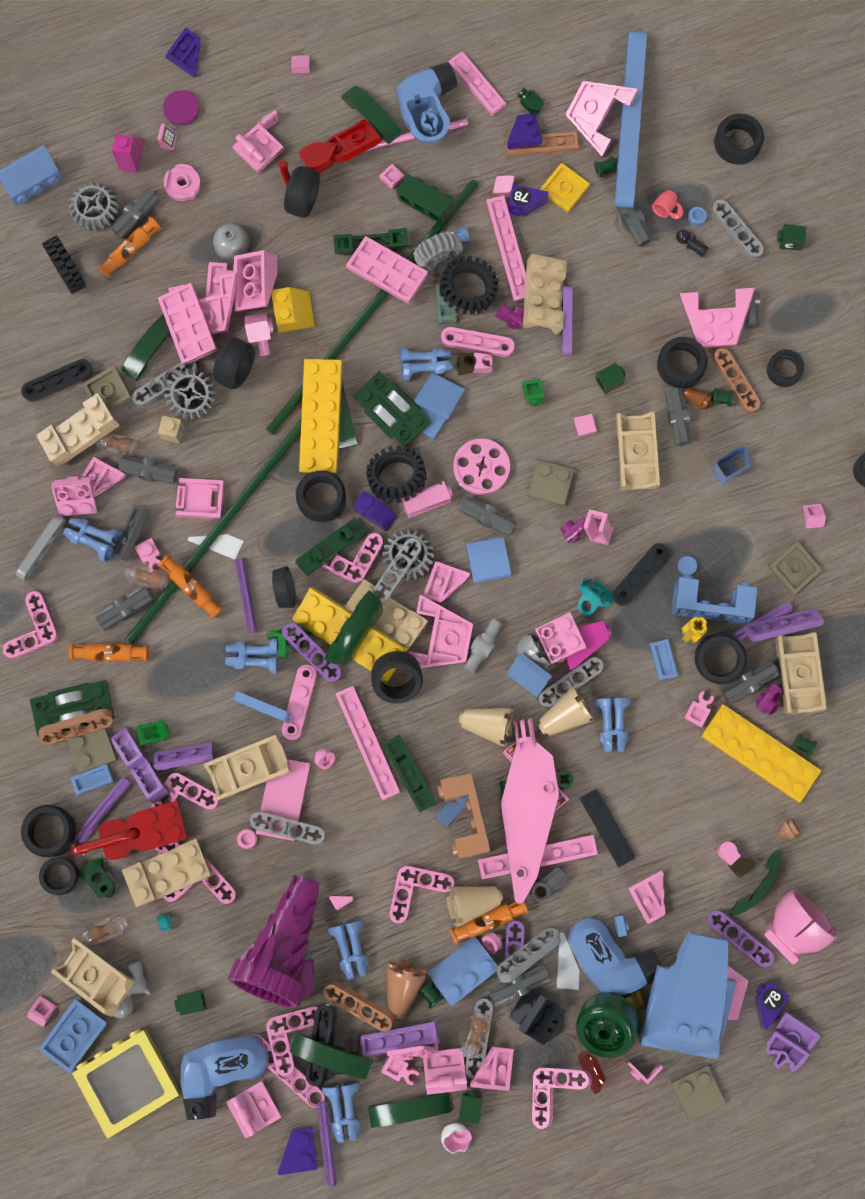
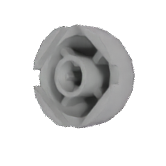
M228 223L216 230L213 237V246L216 254L221 259L224 258L234 262V256L248 253L250 240L242 226Z
M531 631L519 641L517 654H524L539 667L545 669L551 665V662L543 645L538 642L539 637Z

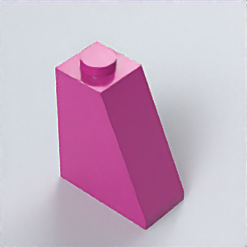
M115 134L112 153L120 171L138 173L145 142L144 138Z
M604 621L578 627L587 648L565 658L568 672L576 669L608 642L611 631L609 625H605Z

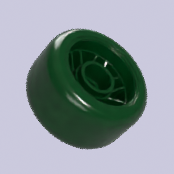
M613 993L595 994L588 998L580 1009L576 1021V1033L581 1044L591 1053L604 1058H616L624 1055L633 1047L639 1030V1016L634 1006L622 996Z

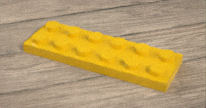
M304 359L300 473L323 470L338 474L342 360Z
M310 587L292 620L303 625L313 634L331 645L341 632L339 630L347 618H350L352 612L314 587ZM373 626L360 645L353 660L371 671L373 664L381 655L393 651L407 652L408 648ZM397 668L387 671L382 676V679L388 682Z
M724 704L721 705L701 735L703 739L798 803H801L822 771Z

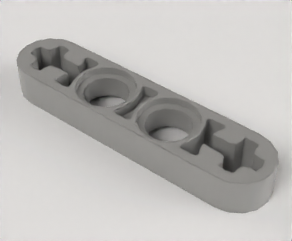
M717 200L713 204L712 215L749 259H759L764 250L761 242L725 200ZM718 207H719V208H722V207H723L724 210H723V212H722L721 210H720V211H717V208H718ZM733 219L737 225L730 227L727 224V220ZM745 233L748 239L742 241L739 239L738 234ZM752 248H753V249H756V248H757V249H758V252H757V253H756V252H753V253H752L751 250H752Z
M180 362L137 389L132 395L134 403L138 407H146L164 396V394L169 393V391L164 389L167 386L171 387L167 383L168 377L176 374L179 378L178 370H181L183 375H186L187 365L184 366ZM195 362L187 364L192 367V371L189 374H193L194 369L198 372ZM190 379L181 381L176 388ZM155 384L162 385V390L158 393L152 391ZM149 389V392L151 393L152 397L149 396L146 390ZM139 395L144 396L145 400L143 402L139 400Z
M59 515L53 517L19 566L16 577L23 581H27L65 527L66 520Z
M410 538L404 543L372 592L375 595L377 591L381 592L384 587L380 586L382 583L386 587L391 588L390 591L387 589L384 591V599H379L382 604L389 600L419 556L422 546L417 539ZM414 543H416V548L418 550H413L410 553V556L413 557L410 560V558L407 555H404L402 553L405 551L407 554L410 550L408 545H413ZM400 558L407 560L408 564L405 568L397 566V561ZM389 574H394L397 577L394 584L386 582V577Z
M596 657L590 658L540 693L538 698L540 706L551 708L564 695L557 689L561 683H565L568 686V690L572 687L579 689L601 673L603 662ZM591 662H593L594 664L598 663V671H596L595 669L591 670L588 673L591 676L588 677L586 671L582 668L585 667V669L587 670L591 667ZM577 672L582 673L584 676V680L580 683L575 682L573 679V675ZM551 689H554L555 694L560 697L556 699V696L552 697L550 700L551 704L548 702L543 703V695L548 697L553 694Z
M256 812L250 818L251 826L260 831L313 845H319L325 840V832L317 826L263 812ZM259 815L265 821H268L269 817L272 818L269 823V830L265 829L267 827L266 824L257 826L254 819L259 818ZM277 820L282 821L284 824L283 829L279 832L273 829V823ZM296 825L301 826L303 829L302 834L298 837L292 834V828ZM306 827L310 828L308 832L315 833L318 830L319 834L322 835L321 839L313 841L314 838L308 835L307 840L303 839L306 835Z
M555 928L545 929L502 962L496 969L499 980L503 983L513 981L558 946L561 941L558 930ZM536 947H540V948H541V949L538 950V951H531L533 948H536ZM519 959H526L522 963H517Z
M486 998L479 999L474 1007L465 1072L472 1079L475 1075L468 1068L473 1066L474 1060H469L470 1056L475 1058L482 1057L481 1062L477 1060L478 1068H480L486 1056L493 1011L492 1003ZM483 1002H486V1005L490 1007L489 1010L485 1011L484 1017L488 1016V1021L476 1019V1015L481 1016V1009H478V1005H482ZM478 1022L486 1024V1031L483 1034L475 1031V1025ZM476 1042L483 1045V1051L480 1054L472 1052L471 1047Z

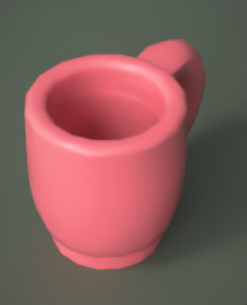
M671 190L661 193L652 204L655 214L663 218L670 216L673 219H680L684 214L682 206L677 202V195ZM676 206L678 210L673 214L672 211Z

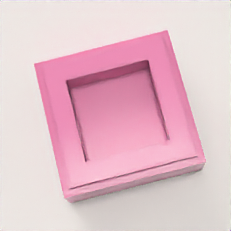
M391 164L379 175V178L393 190L405 178V175Z
M592 414L573 419L578 437L597 432Z

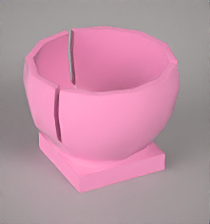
M796 889L784 895L776 905L774 920L767 924L764 933L768 940L793 965L799 960L800 954L819 952L831 945L838 937L835 928L828 918L811 900Z

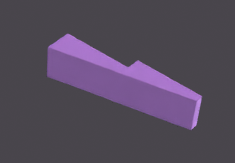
M126 727L110 738L124 764L131 771L144 795L151 803L155 804L169 794L166 786Z

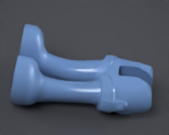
M406 347L400 348L403 382L409 381L411 375L416 372L431 371L435 374H443L446 371L453 370L452 361H442L451 359L452 352L442 350L441 348H434L432 352H412ZM414 360H431L429 363H408Z
M70 518L68 523L80 531L78 533L65 528L63 535L75 545L82 543L92 547L98 552L100 561L107 563L113 553L112 547L86 535H94L116 546L122 532L117 529L104 531L91 526L90 522L86 519Z
M272 638L269 645L247 646L245 642H237L226 646V653L239 654V656L225 658V665L235 669H245L246 666H259L269 669V672L272 674L278 673V657H248V655L278 656V638Z
M630 698L613 699L615 729L612 728V699H594V705L601 709L603 715V732L600 733V742L603 744L604 751L612 752V738H616L617 752H624L626 742L628 741V733L624 732V711L631 703Z
M363 919L346 923L353 955H350L344 924L327 928L328 934L334 936L338 942L342 960L339 961L340 969L344 971L348 980L355 979L354 968L352 967V963L355 962L360 977L367 976L368 957L362 953L359 941V931L364 926Z
M349 1081L341 1084L345 1117L342 1116L339 1084L322 1086V1093L329 1098L332 1105L334 1121L331 1122V1131L334 1133L338 1143L345 1142L344 1125H348L350 1141L358 1139L360 1120L355 1118L353 1097L354 1093L360 1088L359 1081Z

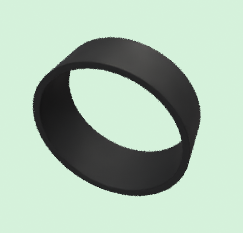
M285 566L273 570L272 584L278 607L294 608L295 588L289 567Z

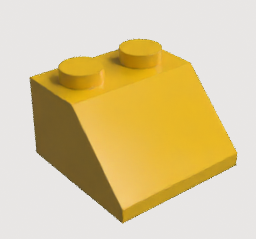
M291 287L272 290L271 295L279 333L315 327L309 291Z

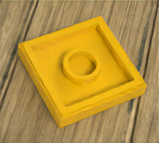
M561 163L539 190L548 191V199L569 213L590 187V183Z

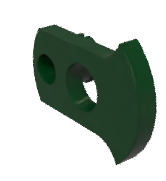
M95 859L88 862L81 869L78 878L85 879L98 898L112 897L115 892V885L103 869L104 860ZM102 874V881L94 884V876Z

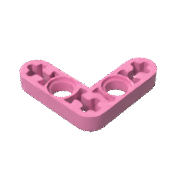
M372 533L366 538L353 563L337 555L332 560L330 567L328 566L329 562H327L322 568L352 584H360L367 576L382 549L383 539L379 534ZM375 538H377L379 545H374L372 551L375 553L373 554L370 550H367L365 548L367 547L368 549H370L372 545L370 540H375ZM363 554H368L371 560L369 563L364 564L360 561V557ZM336 562H343L345 568L342 571L335 570L334 565ZM351 566L350 571L354 573L360 571L361 577L353 579L351 573L348 572L347 576L344 574L348 571V567Z
M30 592L25 599L36 630L5 643L3 653L10 659H17L55 643L58 639V632L46 601L39 592ZM34 596L40 598L37 603L41 609H37L36 605L31 603ZM40 613L47 615V619L43 623L37 621V616ZM40 627H47L48 631L53 633L50 640L46 637L44 638L47 635L44 628L40 629ZM32 637L36 641L35 645L28 648L26 640ZM10 646L15 648L22 646L24 648V651L21 648L14 650L15 654L8 652L11 650Z
M171 774L164 783L169 791V795L172 797L171 802L176 801L182 795L208 810H213L219 805V801L215 798V793L181 774ZM178 777H180L179 782L183 783L184 785L186 784V781L189 782L185 786L183 793L181 792V790L183 789L182 787L178 785L173 787L174 783L171 782L173 778L177 779ZM191 786L198 788V794L195 797L188 795V789ZM203 790L206 791L203 794L208 798L214 796L213 800L215 803L213 805L207 806V801L202 798L200 802L197 801L202 796ZM161 799L152 804L151 808L156 807L157 804L163 805Z
M204 857L212 875H217L220 881L216 886L210 885L209 878L202 880L203 883L220 902L224 904L233 903L237 896L235 889L214 865ZM223 883L226 884V886L223 887L224 890L227 892L231 890L232 892L230 894V896L232 897L230 900H224L222 898L224 896V893L221 890H219L218 893L215 891L216 889L220 888L223 885ZM193 885L184 888L182 891L174 892L175 897L165 896L163 898L166 901L175 902Z
M410 866L402 867L398 872L390 909L391 920L395 923H403L406 920L414 886L446 892V889H443L441 884H437V888L432 887L435 882V875H438V880L441 881L449 878L448 882L451 883V886H447V888L454 887L453 878L443 873ZM406 869H408L410 874L416 875L415 871H419L418 883H413L414 878H408V881H405L401 873L406 872ZM423 874L431 875L432 882L429 885L421 883L420 878ZM400 889L408 891V898L404 901L399 900L397 897V892ZM395 901L401 904L407 903L406 908L402 906L401 913H404V917H400L399 920H396V916L393 915V912L398 910V905L394 906Z
M310 1007L276 1016L267 1022L266 1030L274 1064L280 1076H289L294 1070L292 1054L289 1052L290 1045L287 1033L313 1027V1019H308V1024L304 1025V1018L301 1013L305 1012V1017L310 1016L312 1011L315 1010L316 1012L318 1007ZM292 1016H298L301 1019V1024L298 1027L290 1025L289 1019ZM282 1018H286L288 1030H284V1026L279 1027L278 1032H275L274 1029L270 1030L273 1021L281 1024L283 1023ZM278 1041H283L286 1044V1049L282 1053H278L274 1049V1045ZM288 1053L289 1058L285 1057V1061L291 1067L288 1068L287 1073H284V1070L279 1069L282 1066L281 1059L277 1061L276 1056H284Z
M543 1067L535 1070L533 1075V1124L539 1129L548 1128L552 1124L554 1088L586 1089L592 1083L591 1074L586 1070ZM544 1071V1075L553 1076L552 1079H546L543 1081V1079L540 1078V1074H543ZM561 1072L567 1076L565 1084H561L558 1081V1075ZM581 1075L583 1078H586V1082H583L582 1085L580 1081H572L573 1077H581ZM541 1092L547 1095L548 1099L545 1104L539 1101L538 1097ZM539 1107H540V1108L547 1107V1110H543V1109L539 1110ZM542 1114L546 1118V1122H543V1124L539 1120V1116H542Z

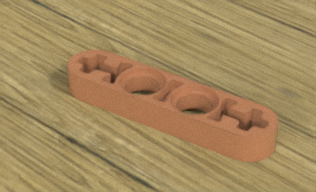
M725 348L718 349L713 356L714 364L730 390H733V395L742 409L748 414L755 413L760 406L759 398L731 353ZM719 354L721 356H726L725 362L722 359H718ZM734 369L737 376L729 377L727 370ZM739 384L744 385L746 392L739 393L736 386ZM748 400H749L751 403H752V402L755 403V405L753 406V408H752V406H749V407L747 406Z
M100 709L44 726L39 729V741L44 745H50L107 728L113 723L112 712L108 709ZM84 722L90 723L89 725H86V726L80 725L81 723H84ZM64 728L71 729L70 731H62Z
M331 981L324 988L323 993L327 1000L380 1031L387 1032L394 1026L396 1019L393 1013L342 983ZM352 997L355 1005L348 1004L346 998ZM364 1007H369L372 1010V1015H367L364 1012Z

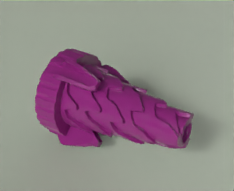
M293 875L287 892L281 897L274 914H270L264 930L259 933L256 941L239 959L235 960L227 978L228 982L255 997L287 1008H297L300 1006L303 997L311 994L315 960L311 958L305 960L303 957L309 944L307 938L314 923L312 917L317 905L316 901L320 885L317 881Z

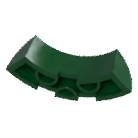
M370 590L359 601L350 618H347L339 630L341 632L335 641L332 642L324 657L326 661L337 665L348 664L352 661L360 645L383 613L382 603Z

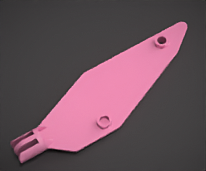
M528 718L530 737H528L525 719L520 720L522 738H520L518 722L513 721L516 748L501 801L514 897L517 903L524 902L537 879L559 797L553 756L536 742L532 718ZM520 870L524 871L523 877L518 876Z

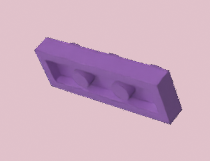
M212 742L154 752L155 771L214 760Z

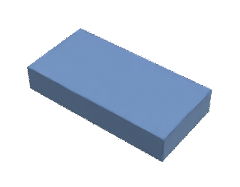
M669 639L650 643L649 646L658 680L662 681L678 677Z
M108 763L70 777L76 796L115 782Z

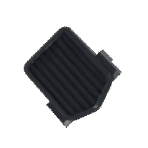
M531 991L521 996L512 1010L510 1018L520 1025L518 1030L545 1045L547 1041L562 1033L566 1010L546 997L538 996Z

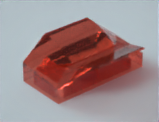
M584 1051L576 1054L582 1069L588 1071L592 1076L590 1088L593 1094L599 1093L606 1078L598 1060Z

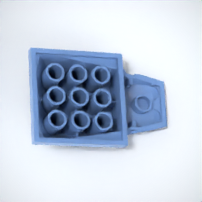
M688 932L678 951L675 964L671 965V967L657 965L639 1039L640 1045L718 1059L736 986L734 979L727 978V939Z

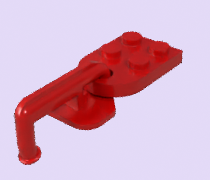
M364 119L332 136L326 142H314L300 150L299 156L307 166L306 168L315 170L320 174L331 168L335 163L345 162L357 157L368 149L374 148L382 141L378 133ZM282 160L277 165L287 186L291 175L287 168L288 162Z
M176 800L136 812L126 822L120 819L106 821L99 827L100 839L74 846L71 852L74 855L83 856L89 851L103 848L107 859L118 860L129 856L133 848L147 851L188 839L179 803Z

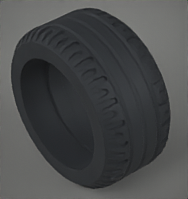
M742 113L732 114L726 117L718 126L714 138L715 149L718 155L730 164L743 165L749 163L757 157L762 148L764 131L758 120L754 119V117ZM733 129L743 130L752 137L754 145L747 149H736L728 144L725 139V133Z
M298 166L294 169L284 198V209L288 214L300 218L309 216L319 190L320 175L317 171L303 166Z
M236 337L229 339L223 345L216 358L213 368L214 380L229 389L239 388L245 382L254 363L255 349L253 345Z
M676 337L669 340L662 347L657 359V370L660 377L665 383L676 388H688L698 383L702 379L708 365L707 353L704 347L697 340L689 337ZM678 350L689 352L697 361V370L689 375L677 374L669 367L667 356Z
M318 470L307 474L301 479L296 489L298 507L302 514L312 521L327 522L339 516L346 504V492L342 481L335 474L328 471ZM327 483L336 489L337 499L328 509L315 510L307 505L305 495L314 484Z
M713 633L706 636L698 644L694 659L697 670L707 681L715 684H728L735 681L743 673L747 663V654L742 643L734 636L727 633ZM713 643H728L737 653L736 666L727 674H714L705 666V651Z
M387 652L381 655L373 664L371 670L372 687L376 695L386 702L401 704L410 701V699L412 700L417 696L422 688L423 675L421 666L417 659L407 652ZM393 668H405L413 674L406 684L398 687L388 686L381 681L382 676Z
M41 805L34 808L26 815L21 826V836L25 847L33 854L41 857L51 858L65 853L73 844L76 835L75 822L72 816L65 809L55 805ZM48 814L56 815L63 823V836L55 846L43 848L35 841L34 827L41 817Z

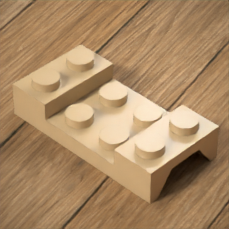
M531 254L527 259L523 328L541 326L551 328L554 334H559L563 329L564 312L561 310L563 280L566 278L567 261Z
M99 393L83 402L82 404L85 408L55 428L50 425L36 435L50 462L57 468L120 426L107 408L106 401Z
M649 412L640 416H626L617 413L615 419L620 463V490L658 489L660 477L655 412Z
M364 579L345 608L353 613L356 605L367 591L370 590L372 592L375 586ZM376 592L379 599L385 598L383 592ZM389 598L386 603L382 604L383 613L374 627L408 648V653L420 632L427 626L428 621L392 598Z
M817 633L789 637L777 636L775 644L777 657H779L785 715L826 710Z
M273 735L204 763V767L210 774L215 787V798L217 801L225 800L237 795L239 792L292 772L278 735Z
M198 839L191 840L175 849L122 870L136 907L144 906L212 877Z
M73 938L71 941L73 951L65 963L53 968L51 973L103 1014L113 1017L135 981L96 954L83 941Z

